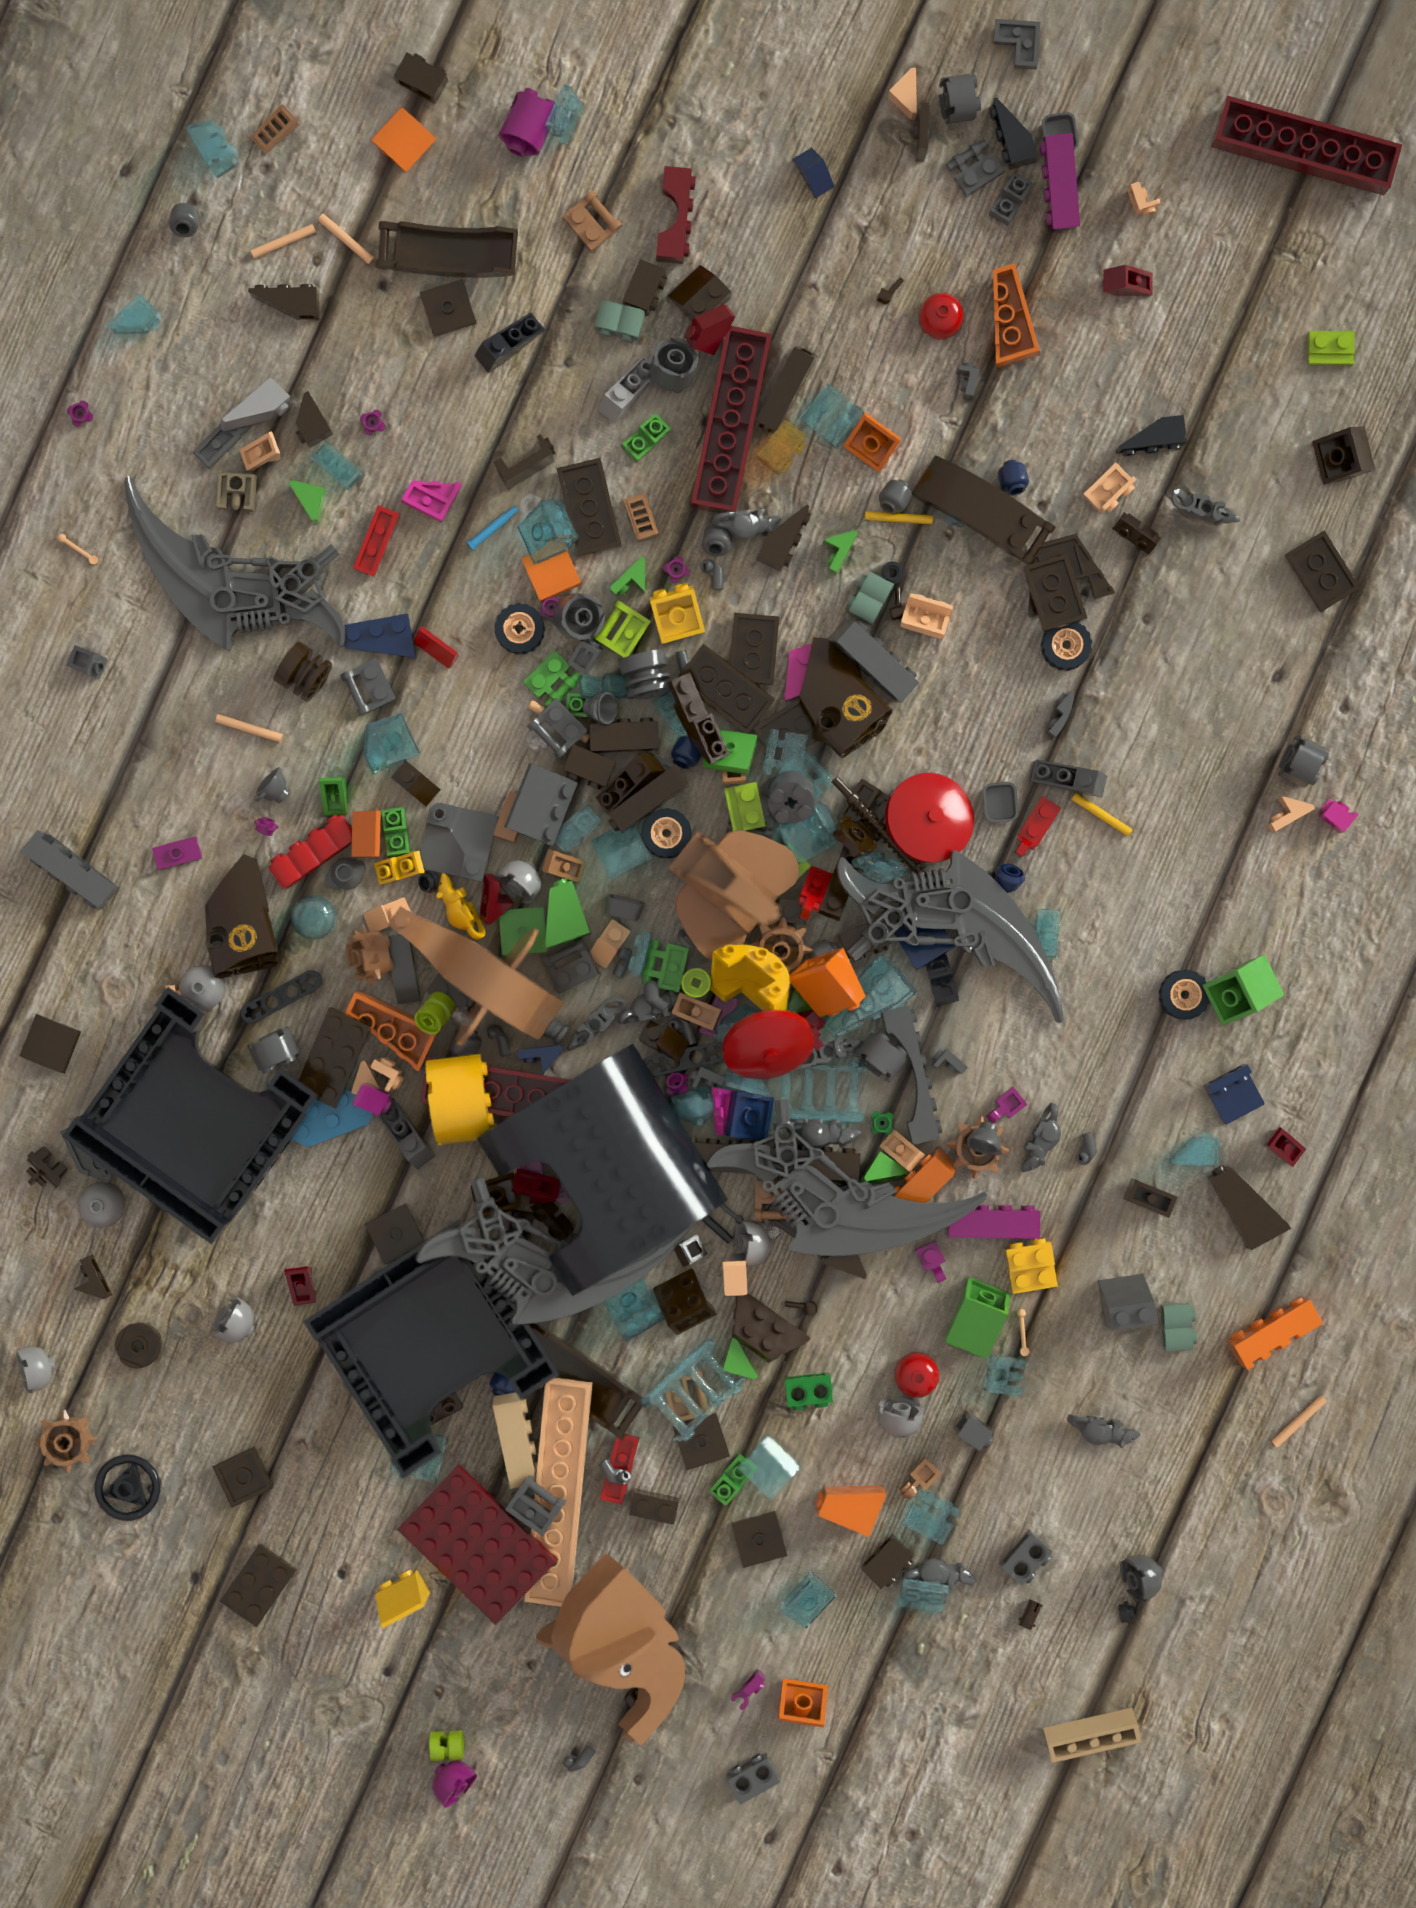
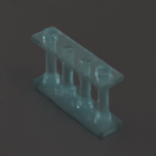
M848 1062V1066L811 1065L807 1068H796L805 1069L803 1105H800V1109H791V1104H789L790 1119H823L826 1121L838 1119L844 1122L864 1123V1113H860L859 1108H857L859 1072H867V1068L862 1067V1063ZM814 1070H827L826 1105L823 1106V1110H814V1106H812ZM836 1071L850 1072L849 1100L846 1112L837 1111V1107H835ZM791 1072L782 1075L780 1100L788 1099L789 1101ZM773 1108V1113H772V1117H773V1118H776V1109H775V1108Z
M711 1338L702 1342L640 1400L645 1408L651 1405L657 1406L680 1432L673 1439L675 1443L682 1440L684 1442L688 1441L695 1434L693 1430L728 1396H735L742 1390L741 1384L746 1380L744 1377H740L734 1381L726 1371H723V1367L712 1356L713 1352L711 1350L716 1344ZM700 1360L702 1362L705 1361L727 1386L719 1396L697 1372L695 1365ZM684 1375L690 1376L712 1402L703 1411L681 1387L679 1380ZM668 1390L674 1391L696 1417L687 1426L664 1401L665 1397L663 1395Z

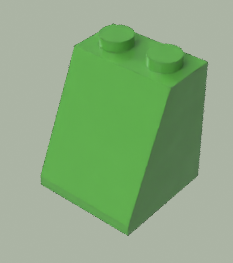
M566 879L554 882V887L550 888L545 945L548 949L592 934L575 885L572 881L568 882Z
M1265 954L1251 959L1202 985L1222 1026L1256 1013L1284 995Z
M968 1276L948 1326L945 1342L954 1348L969 1351L976 1357L988 1359L1008 1316L1011 1293Z

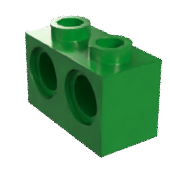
M829 1372L784 1377L787 1406L792 1407V1410L806 1409V1405L815 1404V1408L828 1407V1403L833 1402ZM816 1386H825L827 1389L826 1393L823 1396L815 1395L814 1389ZM794 1388H801L804 1391V1395L799 1399H795L791 1396V1392Z

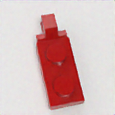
M1041 796L1017 834L1016 840L1020 844L1014 853L1023 857L1029 848L1034 850L1046 834L1061 807Z
M811 865L798 899V904L803 906L799 917L808 920L812 910L818 911L832 873Z

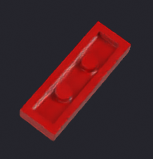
M379 505L377 506L354 563V570L375 578L400 516L399 513Z
M629 1434L623 1440L616 1437L610 1459L613 1468L627 1470L631 1473L640 1437ZM605 1478L600 1499L622 1505L627 1484L610 1483Z

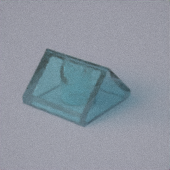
M811 1571L780 1604L781 1611L804 1628H807L837 1595Z

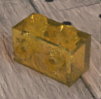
M785 419L759 452L757 460L778 476L782 471L786 473L793 464V461H791L796 453L800 455L807 446L805 443L807 435Z

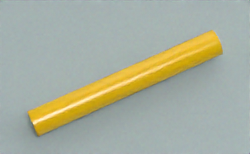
M865 511V520L932 524L933 515L890 514L888 512Z
M1075 792L1071 798L1072 801L1128 837L1133 829Z

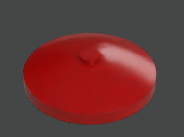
M920 773L904 780L893 790L885 809V823L890 839L901 853L917 862L934 864L950 859V854L953 850L960 853L965 848L973 832L974 813L968 796L956 782L940 774Z
M784 1010L763 1011L740 1020L727 1032L722 1042V1053L727 1067L735 1074L749 1079H770L785 1075L802 1065L813 1050L814 1036L810 1024L796 1013Z

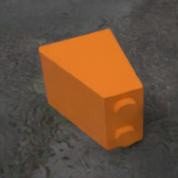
M844 948L807 959L789 975L790 983L819 1017L825 1015L833 1017L844 1009L852 1011L860 1006L859 1003L866 997Z
M881 1485L825 1487L823 1492H818L814 1504H816L815 1508L817 1509L818 1516L869 1537L887 1494Z

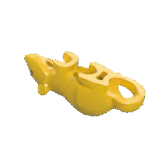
M442 873L438 888L439 892L436 894V897L443 899L449 923L457 929L466 930L473 939H482L486 934L485 927L480 916L477 914L473 902L467 903L464 899L467 896L466 889L462 887L456 890L450 877ZM474 922L477 923L478 932L474 929Z

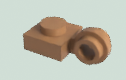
M923 1457L909 1472L915 1480L913 1482L907 1480L900 1487L901 1495L909 1500L912 1499L919 1491L916 1488L919 1484L927 1490L941 1473Z

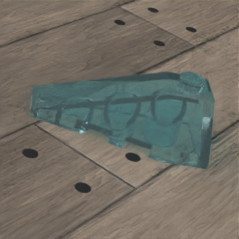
M883 953L869 964L858 977V981L866 996L859 1003L860 1006L852 1011L847 1009L841 1010L839 1014L833 1017L828 1016L825 1019L826 1024L823 1027L835 1039L859 1028L862 1022L872 1017L874 1020L881 1017L880 1013L891 1008L895 1010L901 1007L918 993L899 968Z

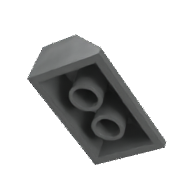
M529 763L504 827L553 846L578 783Z

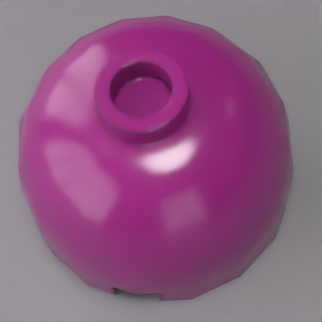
M452 1761L448 1764L442 1763L434 1771L436 1776L432 1783L433 1794L445 1808L450 1807L459 1800L457 1796L462 1792L466 1793L474 1784L477 1773L461 1761Z

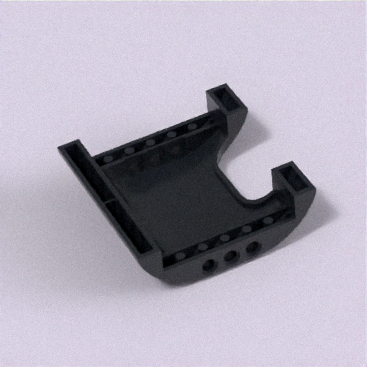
M167 987L154 1005L157 1010L83 1115L74 1118L62 1137L212 1244L244 1207L286 1149L311 1111L318 1094L282 1068H279L267 1085L268 1089L265 1091H251L239 1084L201 1054L198 1047V1035L206 1013L170 987Z
M634 1044L603 1060L476 1138L500 1178L522 1164L541 1162L548 1165L554 1171L579 1212L581 1231L571 1244L548 1256L571 1296L584 1291L696 1223L728 1200Z
M458 1219L440 1232L457 1228L463 1223ZM422 1244L303 1321L314 1340L320 1343L392 1457L390 1460L402 1479L442 1453L430 1426L432 1413L442 1401L478 1377L487 1373H499L505 1376L520 1400L560 1375L530 1325H513L510 1322L511 1316L515 1311V1302H510L508 1297L505 1298L503 1293H499L497 1289L492 1287V1284L486 1283L490 1274L487 1272H477L474 1269L475 1262L460 1256L436 1257L419 1263L416 1261V1256Z

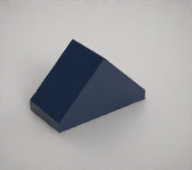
M813 148L792 159L815 199L835 187L824 159Z

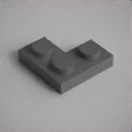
M995 19L993 44L1016 46L1014 68L1037 69L1040 22Z

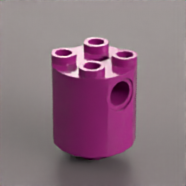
M525 88L524 92L516 93L498 135L505 143L508 151L520 157L540 154L557 114L556 108L558 104L556 102L538 97V93L530 88Z

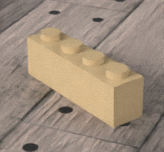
M516 1392L494 1396L493 1410L510 1489L521 1487L528 1475L533 1477L534 1482H536L538 1461L535 1462L534 1455L537 1454L535 1441H530L529 1434H532L531 1421L526 1420L525 1413H528L526 1399L520 1400Z
M1133 1708L1043 1728L1052 1763L1141 1743L1138 1723Z

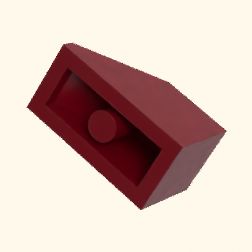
M1128 265L1104 269L1103 292L1115 296H1152L1153 273Z
M722 304L694 317L691 325L686 330L684 338L692 349L715 355L734 321L735 315L727 305Z

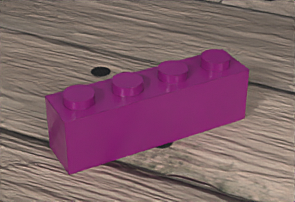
M1073 133L1044 136L1043 142L1039 144L1040 155L1044 156L1045 161L1041 171L1042 178L1046 179L1047 188L1043 190L1044 202H1048L1049 211L1045 213L1046 225H1050V230L1079 227L1080 215Z
M979 1205L966 1216L947 1227V1236L958 1238L1040 1239L1041 1211L1035 1210V1206L1021 1205V1209H1012V1205H998V1209H989V1205Z

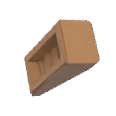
M282 104L262 123L250 138L266 155L295 130L299 124ZM284 117L288 123L285 125L280 118ZM275 123L282 128L280 131L274 127ZM268 129L275 134L273 138L267 133ZM262 134L269 141L267 145L260 139Z
M642 493L623 499L637 542L659 536L646 494ZM643 500V505L631 508L630 504ZM646 509V513L637 516L633 515L634 512ZM648 517L649 521L636 524L637 520ZM651 525L652 529L639 533L638 529Z

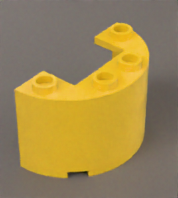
M726 945L713 951L710 990L723 1002L742 992L763 1011H786L790 979L787 968L777 956L765 948L751 945Z
M481 1054L426 1061L429 1108L438 1146L477 1141L476 1138L497 1125L496 1121H494L493 1113L488 1112V1107H491L490 1094L485 1093L484 1076H488L487 1063L482 1062Z

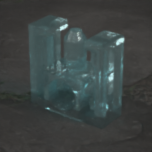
M990 1354L984 1390L991 1393L1021 1397L1022 1387L1007 1385V1381L1019 1382L1023 1379L1020 1373L1011 1372L1009 1369L1013 1367L1025 1370L1026 1360ZM997 1369H1002L1001 1378L994 1380V1372Z

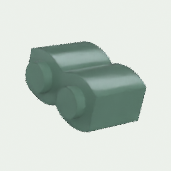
M601 300L595 329L602 336L612 337V334L621 336L620 339L622 341L633 343L634 340H640L646 313L638 308Z
M869 572L868 576L863 575L857 587L861 588L857 596L852 595L847 604V607L850 608L848 614L872 626L894 584L872 572Z
M1189 1303L1161 1304L1163 1350L1166 1352L1193 1350V1344H1197L1196 1331H1192V1322L1196 1321L1195 1309L1191 1308Z

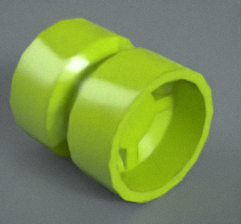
M690 969L682 977V989L690 997H702L710 990V977L702 969Z
M434 992L416 1012L414 1017L415 1023L423 1032L437 1034L456 1010L455 1003L445 993Z
M450 1730L448 1734H445L444 1731H430V1761L439 1762L444 1761L445 1758H449L450 1761H463V1730Z

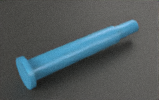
M514 505L474 538L465 542L475 552V548L509 521V518L519 510Z

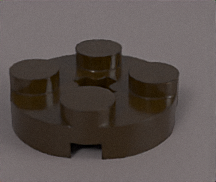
M851 816L842 817L835 825L834 838L847 847L849 853L855 858H859L861 855H870L877 847V843L875 844L873 841L876 838L873 831L859 819L854 822L850 820Z
M131 1323L118 1333L115 1340V1350L124 1365L134 1369L143 1368L152 1364L159 1357L162 1349V1338L160 1333L147 1323ZM140 1339L144 1349L136 1351V1346L133 1345V1342H137Z

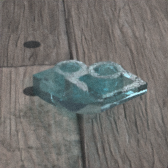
M326 441L311 458L348 490L363 474L359 468Z
M605 673L601 678L581 674L578 678L580 697L591 698L600 692H611L616 699L626 698V692H628V688L624 686L627 682L626 676Z
M669 690L652 703L677 738L688 736L675 712L673 704L676 701L671 690Z
M586 805L560 827L555 842L567 853L582 842L587 834L601 825L602 820Z
M1037 909L1035 934L1046 956L1056 958L1058 953V934L1060 931V910Z

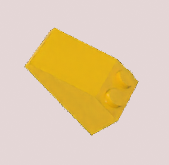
M408 1569L398 1575L399 1579L393 1582L389 1579L378 1586L379 1589L375 1597L382 1628L424 1607L430 1591L418 1569L414 1571Z

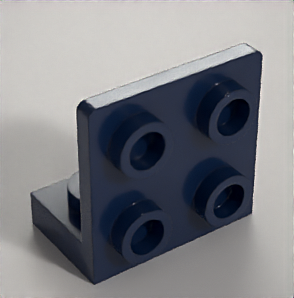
M1242 1064L1203 1085L1220 1118L1226 1125L1265 1104L1250 1076L1252 1071L1248 1064Z

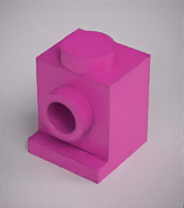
M1327 799L1320 808L1322 812L1319 817L1338 833H1343L1359 814L1357 812L1349 813L1348 806L1341 801L1336 802Z

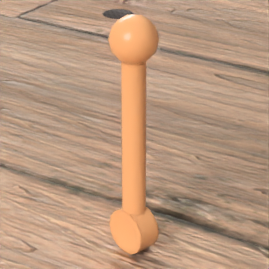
M64 534L58 535L57 539L59 542L66 543L89 559L92 565H96L99 562L96 556L89 555L66 539Z
M1019 1309L1017 1316L1020 1320L1022 1343L1020 1354L1027 1356L1029 1349L1026 1347L1024 1325L1026 1312L1024 1309Z

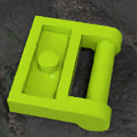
M617 600L614 604L615 608L606 620L602 630L593 639L622 658L630 656L651 621ZM623 612L628 616L612 641H610L606 637Z

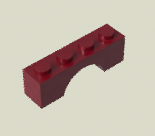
M664 167L663 195L674 202L678 209V217L671 228L658 233L657 262L683 264L684 257L689 256L690 243L685 242L686 235H691L692 221H688V212L693 213L694 199L690 198V190H695L696 176H692V168Z

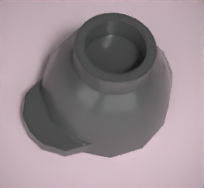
M600 692L585 700L583 711L586 716H590L594 721L609 725L616 717L619 704L611 692Z
M280 767L273 770L261 782L254 796L256 802L263 798L281 803L287 797L290 789L286 787V781Z
M349 857L339 859L327 873L326 882L333 889H354L363 879L366 869L365 864L360 860Z
M981 1122L980 1127L974 1130L967 1138V1145L979 1153L1000 1156L1003 1151L1000 1147L999 1135L997 1134L998 1127L992 1123Z

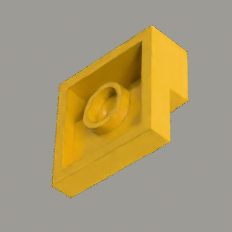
M687 583L678 584L674 587L675 590L670 592L660 589L652 593L653 596L649 597L662 644L705 632L692 585L688 586Z
M1045 1238L1033 1239L1032 1244L1023 1245V1242H1014L1009 1244L1010 1248H1004L1012 1294L1058 1286L1050 1241H1046Z

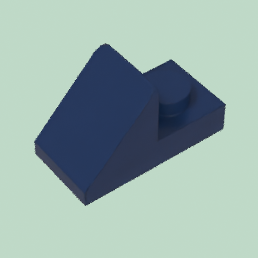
M560 1045L517 1050L518 1059H523V1063L537 1062V1057H540L542 1075H544L564 1050V1047Z

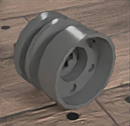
M664 650L646 651L619 660L622 676H633L632 680L624 684L625 688H635L626 692L628 699H648L670 690L667 682H661L670 678V673H659V669L667 666Z

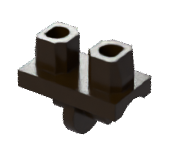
M42 1147L35 1153L32 1151L27 1155V1161L37 1170L36 1172L30 1167L26 1171L31 1176L28 1181L31 1186L37 1182L44 1187L47 1182L42 1176L55 1188L61 1184V1180L68 1169L60 1161L50 1169L45 1163L52 1157V1154L46 1147Z

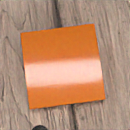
M402 107L395 112L371 139L404 173L413 166L436 140L424 126Z
M563 540L521 558L540 603L547 598L555 597L582 585Z

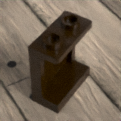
M539 434L537 440L541 449L509 469L502 458L494 462L496 470L508 490L555 462L553 455L556 453L548 437L543 439L541 434Z

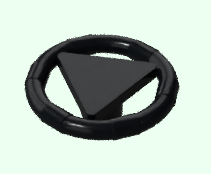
M124 1454L113 1457L101 1467L96 1476L94 1491L100 1508L107 1515L122 1521H133L144 1517L155 1507L161 1492V1485L157 1471L147 1460L136 1455ZM132 1463L103 1492L107 1473L115 1466ZM137 1465L151 1478L152 1490L148 1502H146ZM104 1496L144 1507L128 1513L120 1512L106 1501Z

